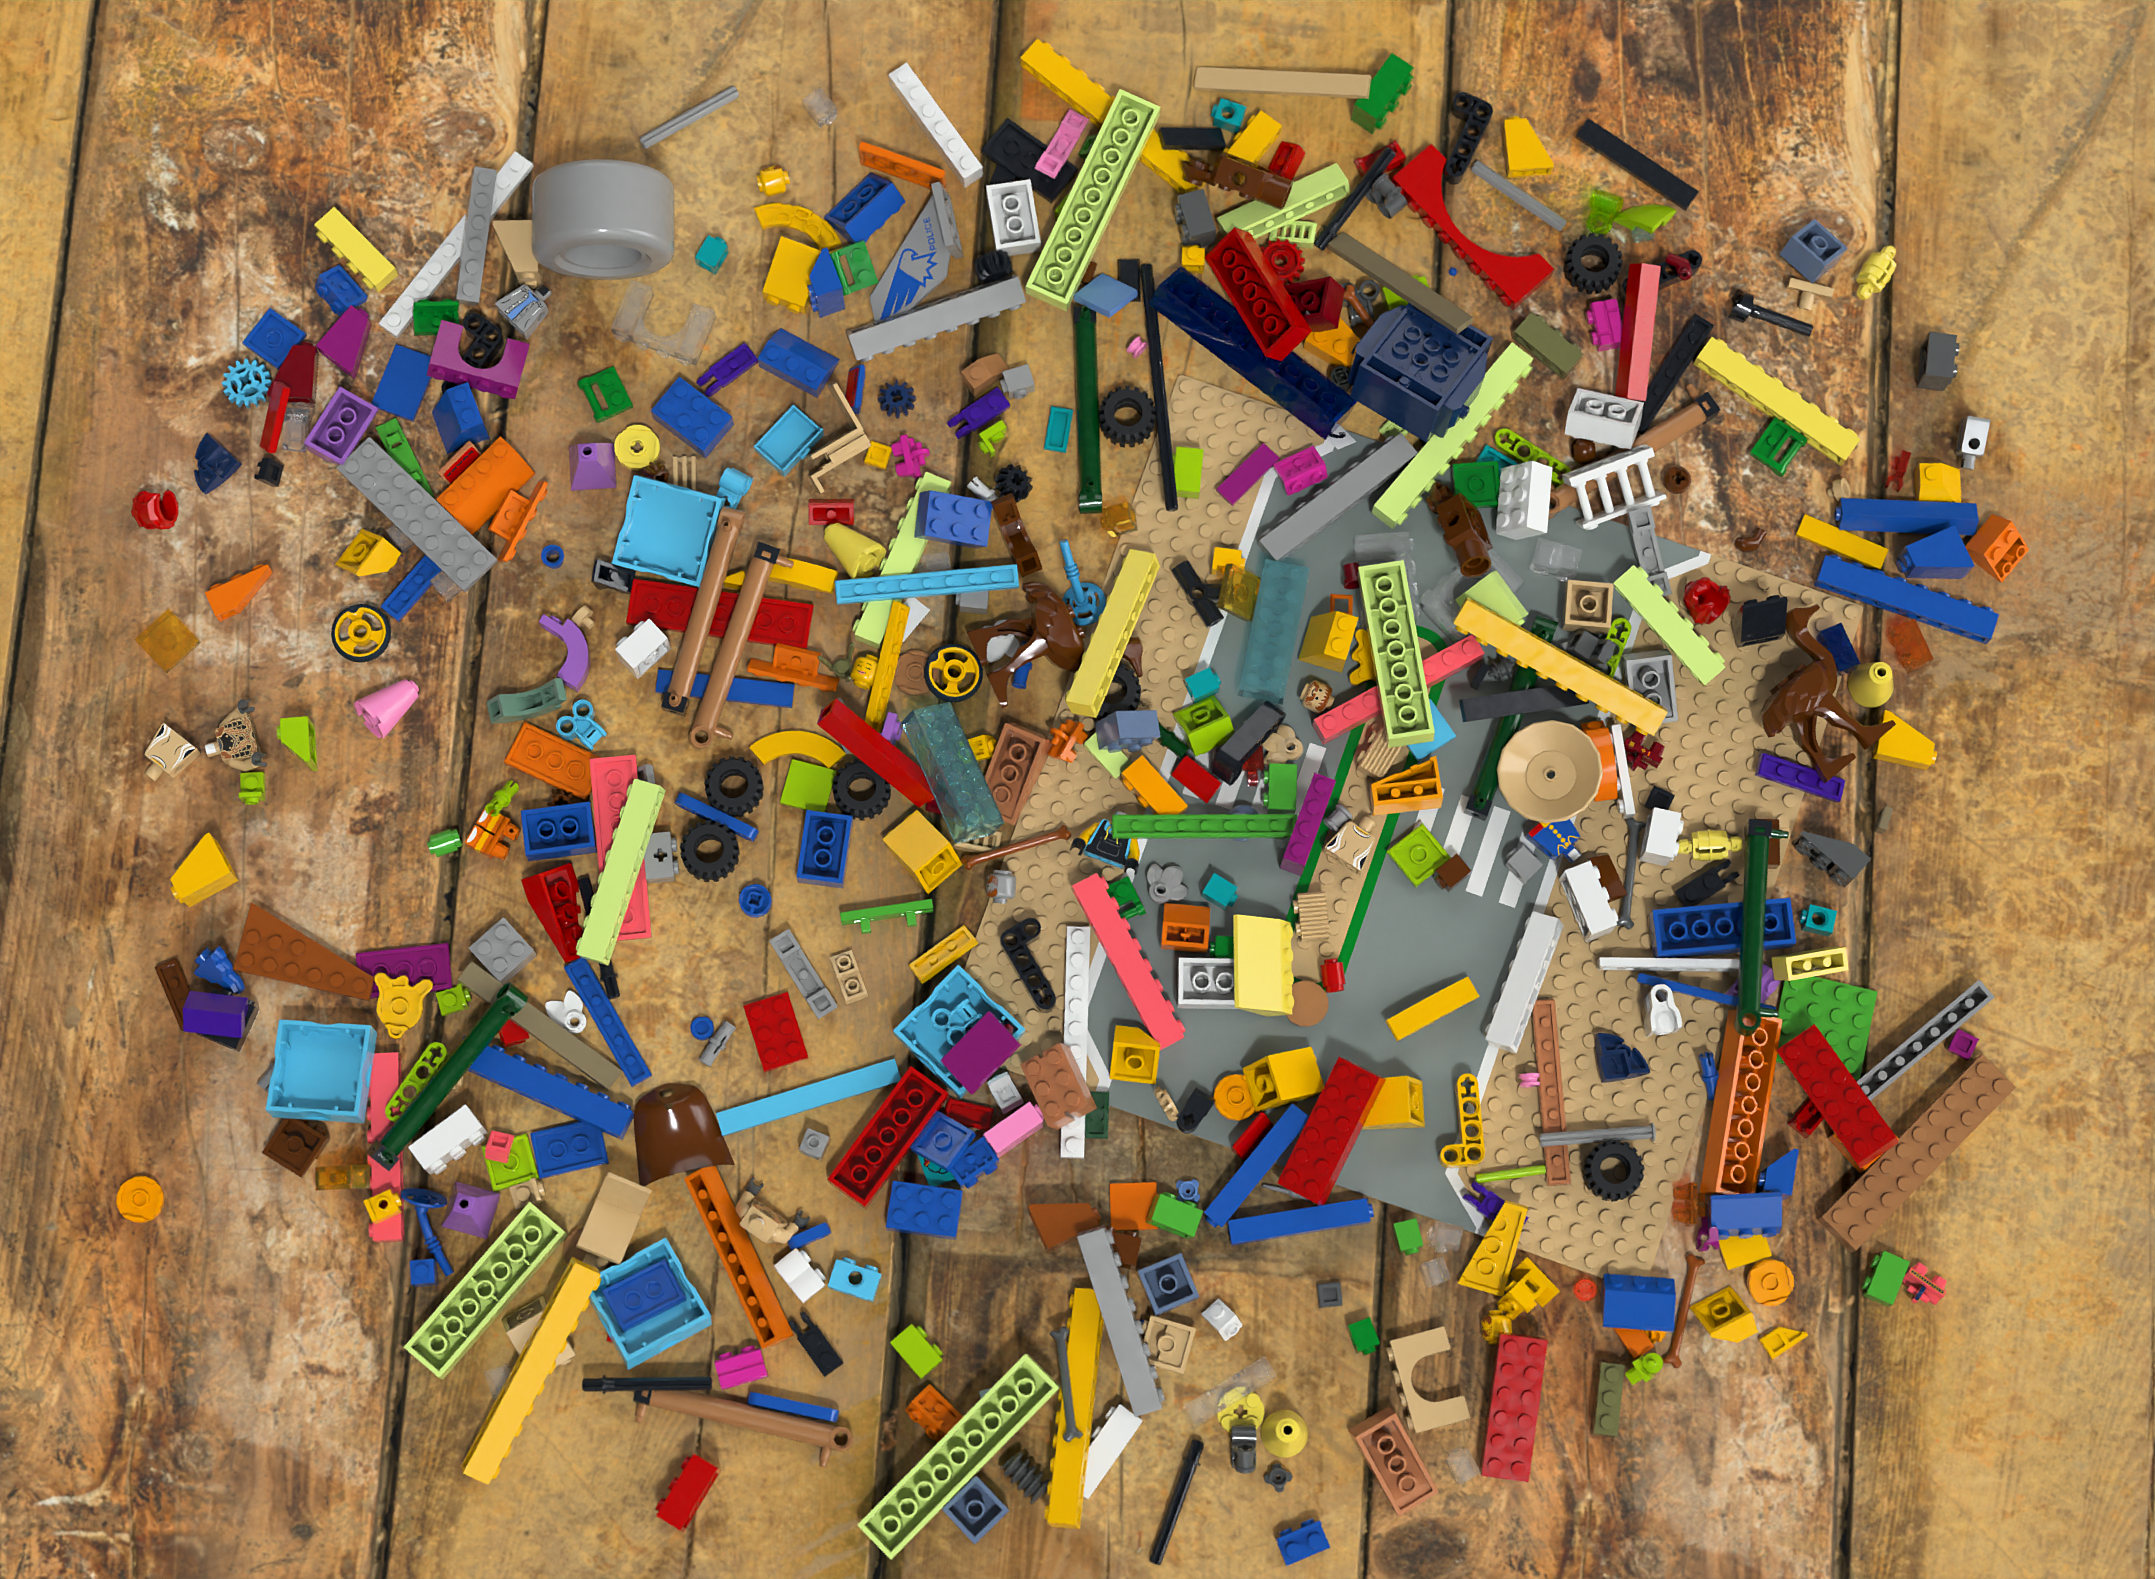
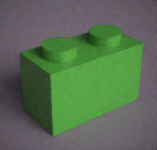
M1269 763L1268 770H1264V784H1268V793H1263V806H1267V813L1295 814L1297 764Z
M1167 1192L1154 1196L1145 1223L1187 1240L1193 1238L1203 1211L1197 1209L1195 1203L1189 1201L1180 1202L1175 1200V1195Z
M1886 1251L1880 1252L1879 1255L1875 1254L1870 1264V1267L1873 1268L1870 1277L1866 1276L1862 1284V1289H1864L1862 1296L1887 1307L1892 1306L1910 1262Z

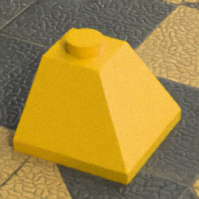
M1919 463L1914 470L1916 501L1962 503L1960 469L1943 463Z
M361 529L335 565L357 576L387 572L397 563L401 552L383 537Z
M1115 1025L1109 1079L1156 1084L1161 1044L1140 1028Z
M1731 1286L1689 1307L1690 1311L1713 1338L1738 1343L1758 1332L1752 1312Z

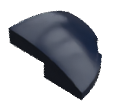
M206 433L195 454V459L198 460V471L194 470L195 480L200 490L204 494H208L229 479L240 468L242 463L215 438Z
M1597 1033L1595 1035L1597 1063L1602 1083L1627 1080L1650 1073L1646 1060L1636 1048L1631 1050L1627 1045L1622 1044L1624 1039L1608 1033Z

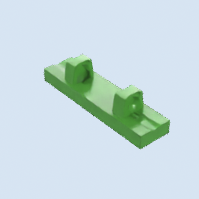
M394 418L387 423L375 427L389 456L435 499L397 419ZM399 442L402 443L401 445L392 449V445Z
M932 899L842 912L840 913L842 926L860 923L862 934L871 933V921L906 916L908 927L917 926L915 915L933 912Z

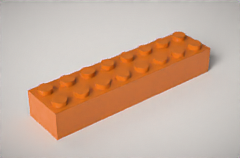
M1737 1009L1728 1010L1700 1193L1711 1196L1756 1193L1782 1019L1761 1017V1023L1756 1032L1751 1036H1742L1737 1033L1734 1026ZM1742 1019L1744 1025L1748 1027L1753 1026L1751 1019Z

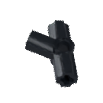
M1188 560L1178 564L1171 570L1185 593L1187 602L1193 606L1206 628L1212 627L1224 619L1217 605L1232 604V584L1202 583ZM1199 590L1202 592L1203 597L1196 599L1192 596L1191 592Z

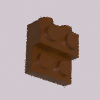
M284 1118L262 1151V1154L303 1178L313 1161L318 1159L329 1142V1139L325 1137L327 1132L316 1125L312 1129L306 1125L308 1120Z

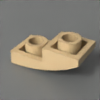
M852 950L830 957L846 1004L868 997Z

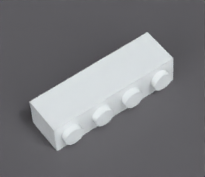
M1120 1404L1117 1408L1112 1406L1105 1416L1108 1420L1103 1428L1098 1426L1091 1436L1094 1441L1089 1447L1084 1498L1087 1500L1143 1421L1135 1417L1133 1413Z

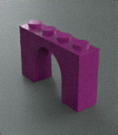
M441 320L427 376L437 380L449 381L457 385L468 382L470 388L515 400L530 344L508 338L503 357L496 366L488 369L475 368L463 361L458 351L464 326Z
M1314 772L1280 869L1302 876L1336 780Z

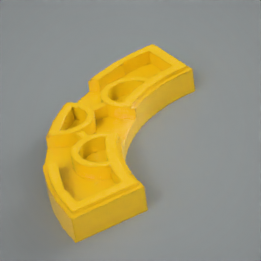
M782 203L765 204L754 208L762 230L772 227H787L798 230L807 235L820 251L826 247L829 250L841 245L838 235L827 221L807 208Z
M804 731L775 733L760 739L749 747L764 766L776 758L790 754H800L813 758L822 763L826 768L831 769L846 756V753L832 741L820 735Z

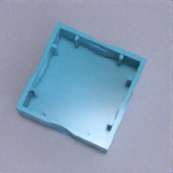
M634 475L626 505L625 522L619 533L612 564L641 572L658 574L671 580L699 587L717 530L718 518L726 498Z
M957 965L934 989L931 996L924 1003L916 1007L893 1030V1034L961 1099L968 1091L940 1061L952 1048L947 1043V1031L938 1032L933 1028L931 1020L933 1012L939 1008H944L951 1013L957 1005L968 999L970 1001L969 1004L977 1014L981 1013L984 1016L990 1011L1002 1024H1010L1013 1027L1012 1035L1017 1040L1025 1034V1028L1002 1006L991 1000L983 988ZM939 1015L935 1022L943 1026L948 1023L949 1019L945 1015ZM956 1032L951 1035L950 1039L952 1042L958 1043L963 1038V1035Z
M279 1019L274 1051L275 1066L270 1078L266 1111L275 1118L365 1123L377 1032L371 1025L343 1023L324 1025L312 1021Z
M666 1237L637 1252L633 1257L620 1265L611 1266L600 1272L601 1282L595 1291L592 1290L589 1296L593 1309L628 1370L712 1325L709 1311L695 1287L686 1278L682 1265ZM665 1259L682 1289L686 1301L623 1333L601 1290Z

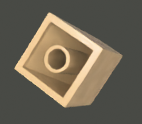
M532 220L493 221L498 241L519 285L526 284L530 289L541 286L543 284V266L537 262L532 253Z
M543 1295L502 1319L505 1331L519 1355L547 1305ZM566 1339L567 1346L562 1354L559 1353L555 1359L556 1366L566 1365L575 1356L573 1347L568 1339Z

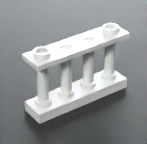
M1643 444L1562 475L1564 483L1576 488L1584 516V518L1575 521L1577 526L1585 530H1592L1597 528L1599 523L1626 514L1631 510L1645 506H1656L1660 504L1661 500L1666 499V494L1658 490L1654 491L1646 463L1648 458L1655 456L1652 447ZM1632 464L1638 465L1646 495L1636 499L1633 497L1626 473L1627 466ZM1613 471L1618 474L1625 503L1614 507L1605 479L1607 474ZM1592 479L1597 481L1605 509L1596 514H1592L1584 486L1586 481Z

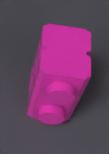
M1617 299L1591 303L1585 314L1587 324H1591L1593 332L1590 333L1592 345H1596L1598 352L1620 348L1623 325Z
M749 1346L741 1349L742 1353L733 1356L732 1352L718 1356L719 1360L714 1361L722 1390L768 1377L760 1348L755 1349V1346Z

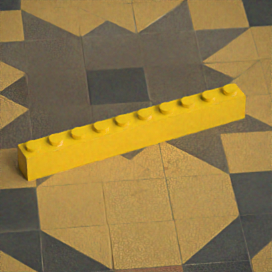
M1037 39L1020 57V66L1101 129L1116 97H1110L1104 92V88L1099 83L1091 82L1084 71L1079 68L1076 70L1071 66L1070 61L1065 56L1056 54L1050 44L1045 41L1042 43ZM1153 129L1139 161L1180 194L1200 190L1206 184L1203 182L1202 186H1197L1183 180L1184 173L1181 169V160L1189 161V155L1183 150H1163L1156 130Z
M1466 597L1453 620V624L1456 625L1455 629L1465 635L1468 632L1475 635L1477 642L1485 646L1488 643L1496 647L1495 651L1504 657L1510 655L1516 658L1515 662L1526 669L1528 666L1536 670L1535 674L1545 680L1550 677L1556 681L1555 685L1565 691L1568 688L1576 692L1575 696L1584 702H1587L1588 699L1596 703L1595 707L1604 713L1608 711L1616 715L1615 719L1623 724L1632 723L1636 726L1635 730L1645 736L1648 733L1654 736L1668 713L1665 707L1469 597Z
M574 1257L571 1258L461 1464L464 1474L488 1485L491 1479L497 1477L500 1471L499 1464L501 1460L509 1455L512 1447L510 1444L514 1437L519 1436L523 1427L521 1423L524 1417L529 1416L534 1407L532 1402L536 1395L542 1393L547 1374H551L556 1366V1357L565 1350L567 1346L566 1339L570 1332L573 1333L579 1322L577 1319L579 1314L587 1309L592 1290L595 1291L601 1282V1274L597 1268Z
M1075 1288L1074 1295L1070 1296L1072 1317L1068 1318L1067 1328L1070 1330L1069 1341H1066L1076 1428L1083 1433V1436L1081 1438H1073L1071 1442H1066L1063 1439V1435L1066 1432V1419L1061 1387L1059 1390L1061 1411H1057L1056 1425H1059L1058 1434H1055L1053 1439V1448L1056 1449L1055 1458L1051 1459L1050 1464L1053 1479L1052 1482L1049 1481L1048 1483L1050 1504L1046 1505L1045 1520H1048L1047 1523L1051 1527L1080 1529L1104 1323L1094 1289Z

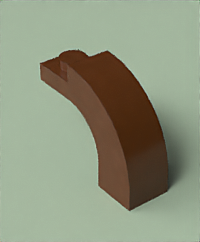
M1012 493L991 501L997 526L1013 563L1017 564V570L1021 577L1042 570L1038 553L1025 530Z

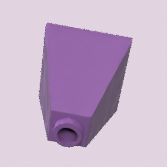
M586 443L569 446L571 491L617 488L614 443Z
M455 1181L442 1227L487 1239L501 1194Z

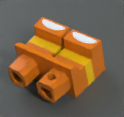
M484 808L476 822L478 826L474 825L465 844L468 848L492 859L494 856L495 858L505 860L510 849L501 844L504 837L515 842L521 831L508 817H504L501 814L492 817L491 814L494 810L488 815Z

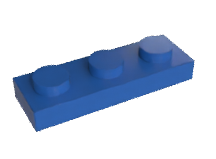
M425 555L380 607L397 622H400L443 571Z

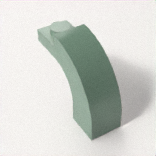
M554 678L534 690L516 694H499L486 703L491 724L516 722L550 713L561 708V703L566 701L567 698L562 678Z

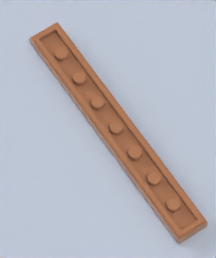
M1555 999L1536 1000L1532 1010L1536 1069L1537 1073H1539L1537 1080L1540 1082L1538 1092L1542 1133L1566 1132ZM1568 1145L1543 1146L1547 1186L1570 1185Z

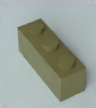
M1532 312L1518 326L1512 336V339L1562 380L1570 374L1583 356L1579 346L1575 343L1570 344L1564 339V335L1558 329H1552L1547 325L1546 320L1542 316L1535 315Z
M1604 1362L1597 1365L1590 1435L1610 1438L1618 1436L1625 1365Z

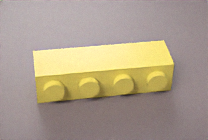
M335 207L314 224L318 231L316 236L324 244L328 242L333 247L331 251L339 259L343 257L348 262L346 266L354 274L358 272L363 277L361 281L370 290L374 288L379 293L398 276L395 267Z

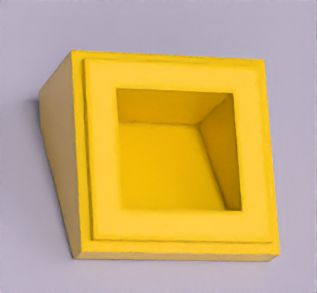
M744 571L726 576L724 587L741 590L745 579Z

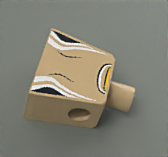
M163 723L144 754L153 762L144 773L153 781H156L163 771L174 778L197 759L201 753Z
M1365 816L1358 826L1349 821L1326 844L1323 852L1360 876L1376 841V838L1369 834L1375 826V822Z

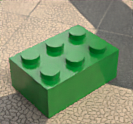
M1391 53L1372 79L1368 99L1358 98L1355 102L1351 121L1372 135L1377 129L1381 130L1387 122L1386 117L1388 113H1393L1400 103L1398 100L1401 95L1406 96L1412 87L1411 82L1414 79V76H1412L1414 67Z

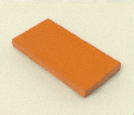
M861 141L859 146L861 165L931 190V184L940 182L946 188L945 170Z
M524 722L504 760V764L587 802L592 793L590 759L601 757Z

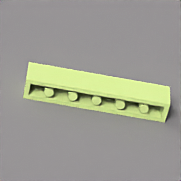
M1337 163L1325 167L1293 183L1290 195L1282 211L1255 200L1218 217L1217 222L1220 234L1224 238L1235 227L1250 232L1253 238L1256 239L1349 196V181Z
M1633 565L1613 583V587L1704 687L1725 668L1723 665L1725 660L1718 652L1712 653L1708 648L1709 642L1702 635L1697 636L1692 630L1695 627L1686 617L1682 619L1678 615L1679 609L1671 600L1667 602L1662 597L1664 592L1657 584L1652 585L1646 579L1649 576L1640 566L1636 568Z

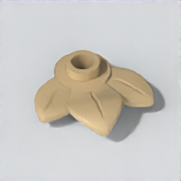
M1280 725L1277 733H1273L1262 744L1268 751L1263 761L1267 766H1269V763L1285 764L1287 760L1298 759L1303 753V745L1296 738L1295 731L1286 725ZM1290 746H1295L1293 750H1288Z

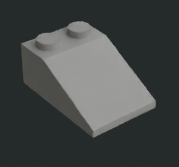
M1660 649L1623 654L1626 686L1667 709L1668 713L1662 723L1678 721L1672 655L1669 650Z

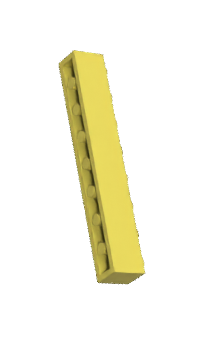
M1711 337L1694 362V365L1764 414L1772 419L1777 417L1807 438L1809 445L1840 466L1844 464L1861 440L1853 430L1845 429L1839 425V422L1834 417L1826 416L1820 412L1818 406L1804 401L1798 392L1787 389L1779 379L1771 378L1764 373L1765 371L1760 366L1749 363L1743 354L1729 349L1727 344L1721 339Z
M1130 549L1127 557L1123 559L1120 574L1116 576L1111 595H1108L1106 599V607L1103 614H1100L1095 632L1091 634L1089 647L1083 653L1079 670L1074 674L1072 687L1066 693L1065 701L1071 713L1097 718L1160 568L1155 553Z

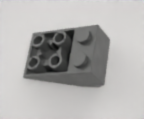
M1804 831L1792 842L1795 845V849L1801 855H1807L1811 858L1813 865L1820 871L1825 870L1830 875L1832 882L1838 886L1842 885L1844 888L1871 860L1852 843Z

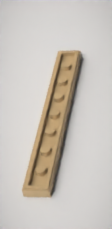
M1197 67L1194 88L1196 91L1368 99L1371 76Z

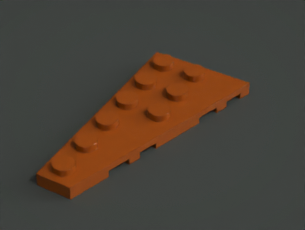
M251 903L235 960L234 971L370 1002L375 984L374 977Z

